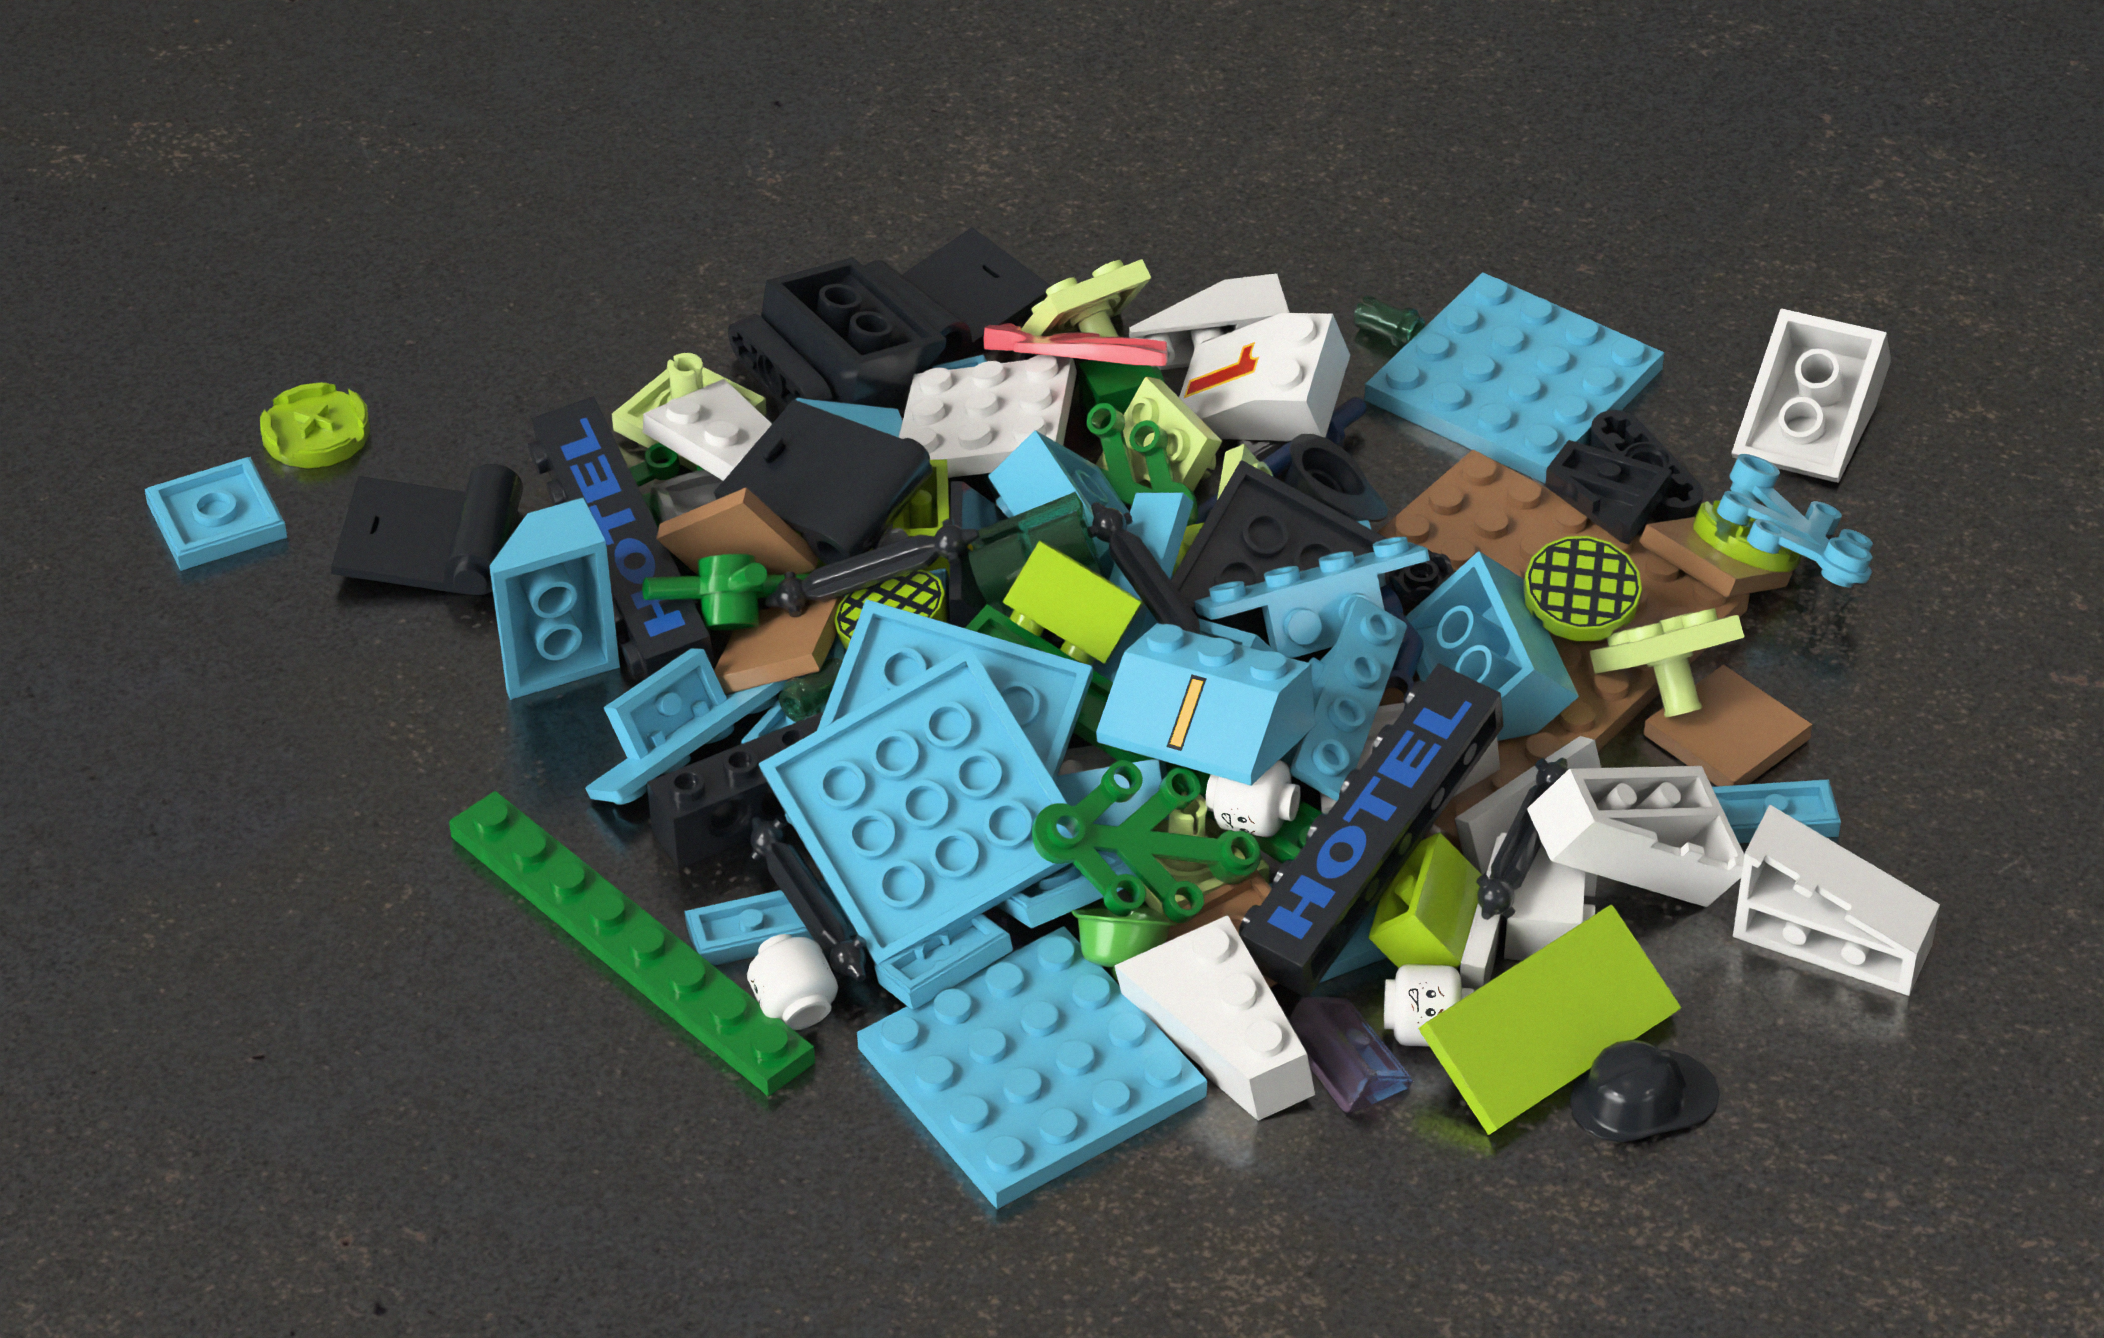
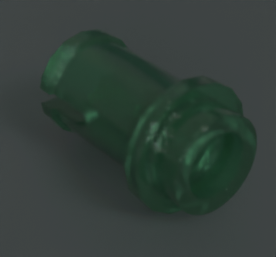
M1370 295L1363 298L1364 303L1359 302L1354 314V324L1356 327L1389 338L1393 346L1400 349L1407 345L1425 327V320L1419 316L1416 309L1407 307L1402 310L1376 300V298Z
M835 657L833 659L829 658L823 663L820 672L808 674L802 679L793 678L787 681L783 687V692L779 695V703L786 716L792 721L798 722L821 713V708L828 702L843 661Z

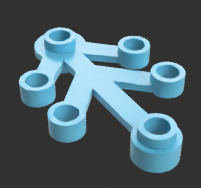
M1740 454L1730 474V479L1733 481L1730 487L1731 491L1724 493L1717 508V513L1721 517L1739 525H1747L1751 517L1756 519L1747 537V541L1753 547L1767 553L1776 554L1781 546L1808 557L1816 561L1822 568L1821 574L1823 577L1836 585L1853 587L1854 583L1862 584L1868 582L1872 574L1869 564L1872 560L1870 550L1873 542L1868 537L1854 530L1843 529L1839 537L1829 540L1826 535H1833L1842 517V514L1836 508L1823 502L1813 501L1804 517L1774 489L1780 474L1776 466L1754 455ZM1761 501H1762L1767 507H1765V506H1763V505H1761V504H1758V503H1756V502H1761Z

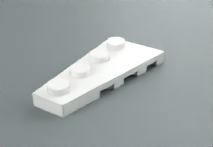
M725 379L680 398L672 399L668 403L643 414L644 434L723 481L772 425Z

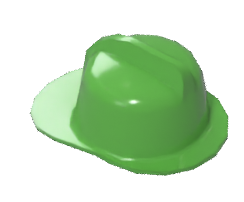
M1103 898L1071 911L1078 918L1081 952L1084 959L1091 963L1108 967L1110 976L1114 980H1118L1114 965L1166 943L1170 927L1177 925V923H1172L1164 914L1144 905H1141L1129 916H1117L1108 910Z

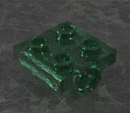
M1076 492L978 530L980 537L971 543L973 550L969 552V560L979 589L989 606L1010 618L1014 609L1003 603V600L1039 541L1048 543L1105 578L1094 539L1090 538L1087 534L1086 529L1090 526L1083 503Z

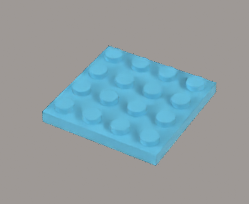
M1482 272L1365 383L1364 400L1545 484L1547 467L1566 442L1571 440L1588 445L1590 443L1593 419L1605 411H1622L1663 369L1664 352Z
M866 599L817 731L966 647L971 646L1055 783L1093 677V668L1087 664ZM785 814L787 822L792 824L787 814Z
M971 646L966 647L759 763L761 772L855 932L866 940L867 943L864 947L875 966L945 931L968 922L1012 897V895L1070 864L1051 863L1042 858L1034 847L1032 825L1037 815L1048 805L1055 803L1067 804ZM1057 824V830L1063 837L1073 838L1065 827Z
M1065 926L1000 958L952 988L941 991L935 998L917 1009L912 1010L907 1006L857 1032L858 1049L996 1209L1007 1205L1207 1097V1079L1143 1011L1121 994L1120 986L1101 965L1084 959L1081 952V944Z

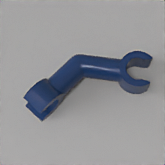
M1384 585L1380 588L1384 610L1407 625L1385 690L1389 688L1399 689L1404 694L1403 703H1405L1411 688L1414 686L1412 678L1422 655L1424 642L1403 615L1402 605L1396 593L1388 585Z

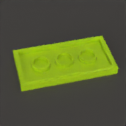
M1611 904L1433 1017L1418 1029L1487 1134L1490 1135L1592 1067L1593 1061L1603 1049L1616 1042L1636 1039L1680 1010L1681 1006Z

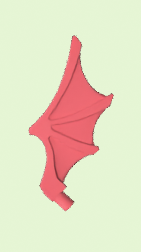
M1012 323L988 325L984 331V349L1053 355L1131 365L1165 366L1168 362L1166 341L1127 337H1100L1097 333L1079 332L1036 336L1021 331V326H1015Z

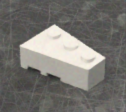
M1702 766L1569 769L1527 808L1550 860L1559 864L1704 907L1711 905L1742 876L1744 853Z
M1769 805L1744 855L1733 938L1910 996L1933 944L1940 904Z
M1228 915L1114 965L1121 994L1143 1011L1179 1050H1182L1200 1065L1208 1079L1258 1121L1315 1095L1307 1053Z

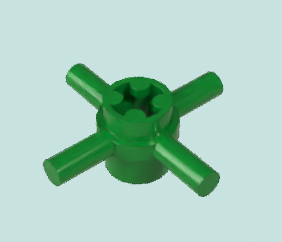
M715 555L698 560L699 576L645 577L642 583V593L645 600L692 599L697 610L701 611L702 621L708 631H731L758 627L760 625L758 598L770 596L776 591L778 584L785 578L784 574L767 575L766 568L762 564L756 563L755 556ZM796 574V578L804 580L809 574Z

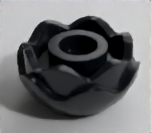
M1428 549L1429 561L1386 572V585L1396 593L1401 605L1413 610L1456 572V570H1453L1447 555L1431 552Z

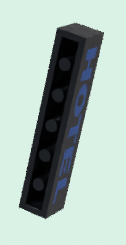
M593 396L531 418L536 441L528 443V448L538 474L549 473L552 481L546 482V486L553 506L584 498L606 541L616 634L623 632L627 640L626 643L621 644L632 676L643 674L644 679H646L691 648L704 649L713 670H715L716 665L710 635L693 600H645L643 597L642 583L645 577H681L669 550L656 539L658 534L656 523L595 397Z
M1440 663L1437 664L1425 682L1419 680L1414 684L1406 698L1401 715L1393 725L1387 724L1380 730L1374 741L1372 754L1360 770L1355 768L1347 775L1341 786L1339 799L1327 815L1322 813L1314 820L1308 831L1306 844L1294 860L1287 859L1280 866L1275 875L1272 890L1260 906L1253 905L1245 914L1239 927V936L1262 975L1306 998L1311 995L1504 727L1500 692Z

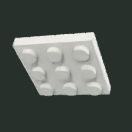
M1042 354L1023 361L1007 363L987 361L975 367L951 370L933 368L924 373L914 374L899 438H911L919 442L928 451L930 460L947 459L948 478L992 473L1035 430L1063 446L1077 374L1074 360L1070 357H1054Z

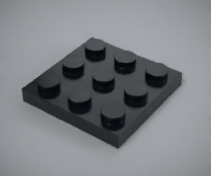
M1241 460L1173 575L1171 582L1197 618L1255 634L1270 646L1262 607L1211 620L1196 612L1194 601L1210 597L1209 589L1219 584L1243 581L1246 587L1264 582V574L1274 569L1297 566L1299 572L1319 567L1318 559L1329 554L1351 551L1354 557L1371 553L1374 552L1373 544L1375 542L1388 538ZM1333 647L1291 659L1306 663L1312 658L1320 661Z

